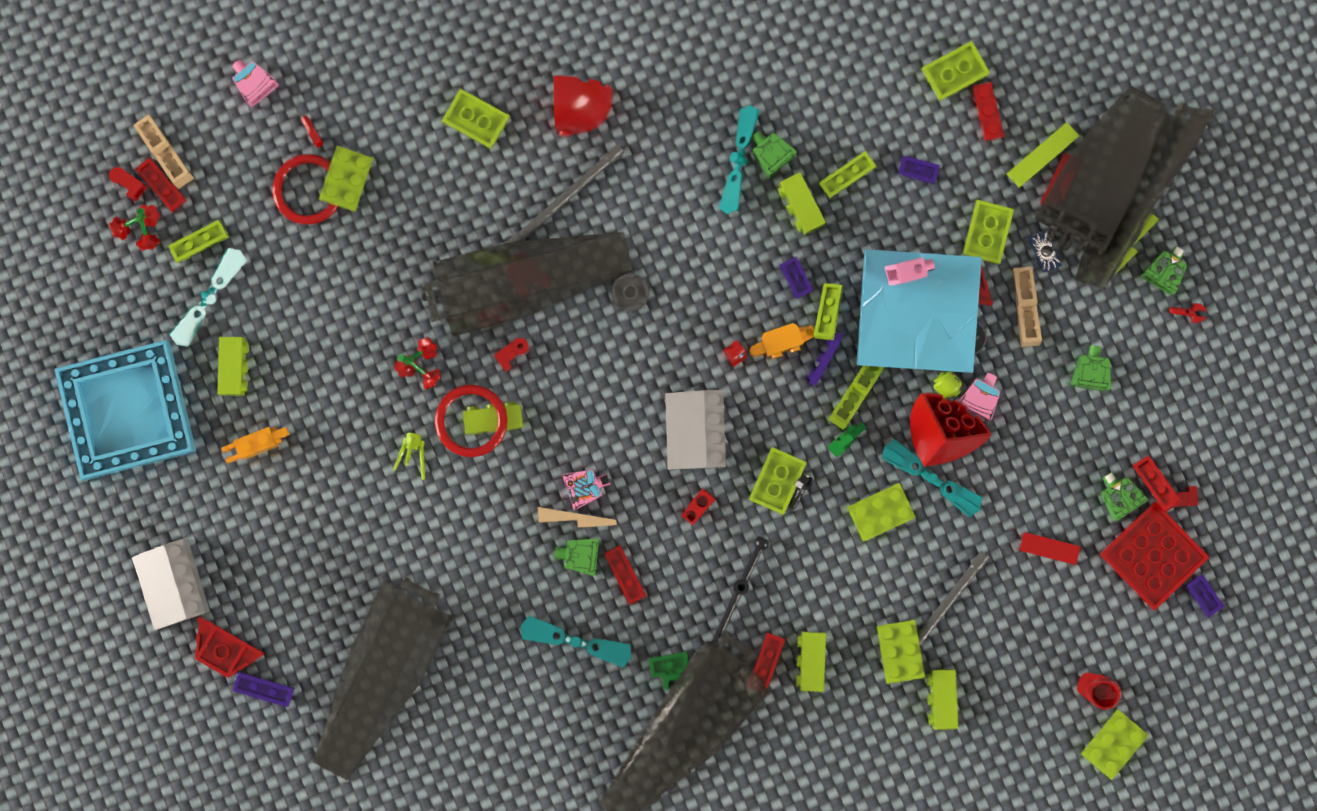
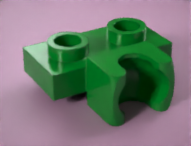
M863 422L858 426L853 424L828 445L829 450L835 457L840 456L852 445L851 441L867 427Z
M687 651L649 658L652 678L662 676L664 691L669 689L668 683L670 680H676L678 687H683L681 673L690 671Z

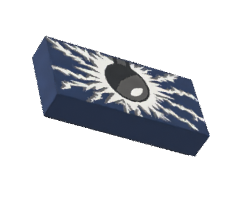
M1048 231L1028 238L1042 273L1062 266Z

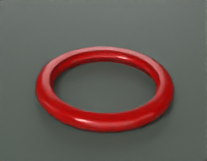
M302 154L286 161L279 168L273 181L272 195L278 210L287 219L303 225H312L330 218L339 206L329 204L326 209L318 214L301 215L292 211L286 205L282 196V184L285 176L292 168L304 163H313L328 171L331 161L322 156Z
M469 384L451 390L443 397L435 413V428L440 441L448 450L463 457H478L491 452L500 444L507 430L508 416L502 400L496 393L480 385ZM467 394H477L488 399L495 407L498 415V427L492 439L486 444L475 448H467L455 443L448 436L444 424L445 414L449 405L456 398Z

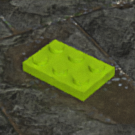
M972 41L922 67V71L939 102L990 75L987 66Z
M460 88L441 121L492 150L510 116Z
M336 146L319 200L356 212L373 158Z
M977 199L962 255L982 257V261L1000 265L1014 209Z
M771 447L748 500L784 515L796 489L795 484L801 477L807 462Z
M900 483L847 507L863 542L916 518Z
M910 620L877 626L886 684L924 679L925 673L916 621Z
M1117 709L1081 752V755L1109 779L1113 780L1149 735Z

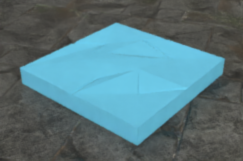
M866 249L864 251L856 365L973 373L982 257ZM922 257L924 261L928 259L933 260L935 269L927 272V277L902 284L889 285L885 266Z
M163 340L54 369L80 480L86 481L197 452L170 341Z

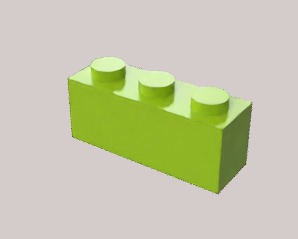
M800 172L779 183L778 193L782 199H786L788 203L786 206L790 216L794 215L797 221L795 226L799 233L802 232L805 236L825 226L826 222Z
M219 337L218 395L245 396V392L248 390L245 372H248L246 353L249 352V343L243 337Z
M516 401L506 402L507 430L523 429L521 405L517 404ZM493 404L486 405L485 409L473 406L467 407V411H463L466 435L496 432L498 415Z
M801 631V636H798L797 647H801V653L797 655V667H800V675H796V686H799L800 691L824 692L826 633Z
M932 669L930 674H927V686H930L931 694L927 696L928 705H931V713L928 715L929 725H932V728L935 730L958 729L956 670Z

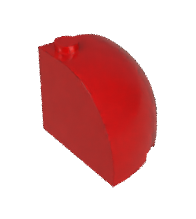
M554 76V122L556 134H560V137H571V134L587 133L599 127L606 120L613 104V88L610 85L605 84L604 87L601 85V81L588 79V82H584L574 76Z
M921 393L911 411V438L924 467L948 463L973 452L992 436L989 429L978 416L974 417L966 410L967 406L955 399L953 401L945 399L941 394Z

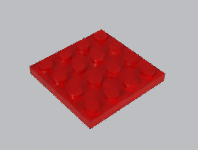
M1153 501L1099 554L1153 611L1210 558L1163 511L1156 501Z

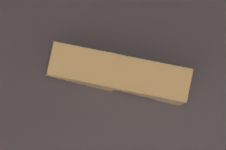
M149 114L134 124V127L151 153L156 157L172 183L178 189L194 179Z
M1032 267L1013 268L1020 346H1040L1042 336L1037 311L1038 300Z
M538 507L539 523L577 520L578 528L617 525V520Z

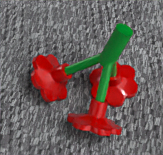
M141 205L137 209L136 218L128 222L125 219L114 217L112 222L109 223L113 237H119L121 240L127 239V235L131 233L129 228L131 224L135 222L140 223L143 233L140 240L136 241V246L139 247V250H152L156 245L160 244V239L156 235H150L146 231L147 226H156L157 220L160 219V213L157 212L154 205Z
M429 337L418 340V352L408 356L399 354L397 362L394 364V369L401 378L406 376L413 377L415 370H418L422 377L425 378L422 382L423 388L428 390L435 387L437 381L441 378L439 369L430 372L424 371L414 361V358L419 355L427 360L437 356L436 344Z

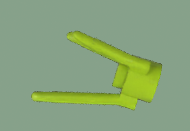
M415 433L406 434L393 467L394 471L398 468L405 448L408 449L405 465L408 466L412 450H417L419 447L421 478L425 480V441L421 440L422 435Z

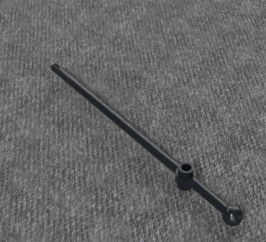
M761 536L756 537L754 541L755 549L741 579L734 583L733 588L735 592L663 743V747H665L668 739H671L667 749L672 745L741 595L748 592V580L762 551L769 547V540ZM744 584L745 588L738 590V585Z

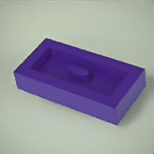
M903 155L897 175L934 185L940 165Z
M797 257L779 265L795 299L813 292V288Z
M1203 574L1185 584L1206 617L1212 616L1225 607Z

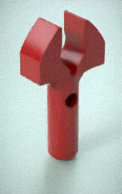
M307 115L303 116L302 122L314 145L317 148L324 145Z
M1194 303L1190 309L1171 306L1169 313L1189 316L1191 323H1199L1206 319V317H1198L1194 312L1197 310L1205 312L1207 309L1202 304Z

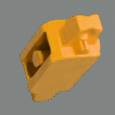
M791 323L765 332L762 335L761 342L750 347L749 354L752 357L766 355V358L776 359L783 356L782 353L789 350L790 353L801 350L800 346H803L804 342L814 338V328L812 325L798 328V325Z
M267 427L236 439L232 444L222 447L221 450L224 453L236 448L237 454L225 459L226 463H232L240 459L245 460L277 448L282 443L281 439L289 436L290 433L286 427L278 430L276 427Z

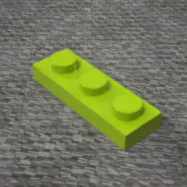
M864 151L823 179L818 185L828 199H831L876 168V165L867 152Z
M217 220L168 245V248L176 263H180L229 237L221 221Z
M824 283L814 331L815 339L834 340L844 290L843 285Z

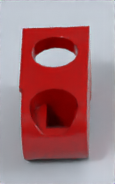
M120 167L112 168L109 172L110 180L116 185L128 189L129 191L126 195L135 202L147 189L146 185Z
M517 338L497 352L494 357L504 371L508 372L512 369L509 363L519 356L526 355L529 351V344L524 338Z
M737 340L723 350V354L733 367H736L748 358L745 349Z
M1197 486L1185 487V492H1176L1182 503L1175 507L1198 505Z
M702 488L681 517L693 526L716 498Z

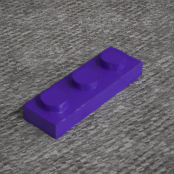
M836 332L834 340H827L826 345H828L826 352L821 351L817 359L819 365L816 369L812 368L807 377L810 379L808 384L813 387L817 385L843 338V334Z
M238 672L232 691L289 707L295 688Z

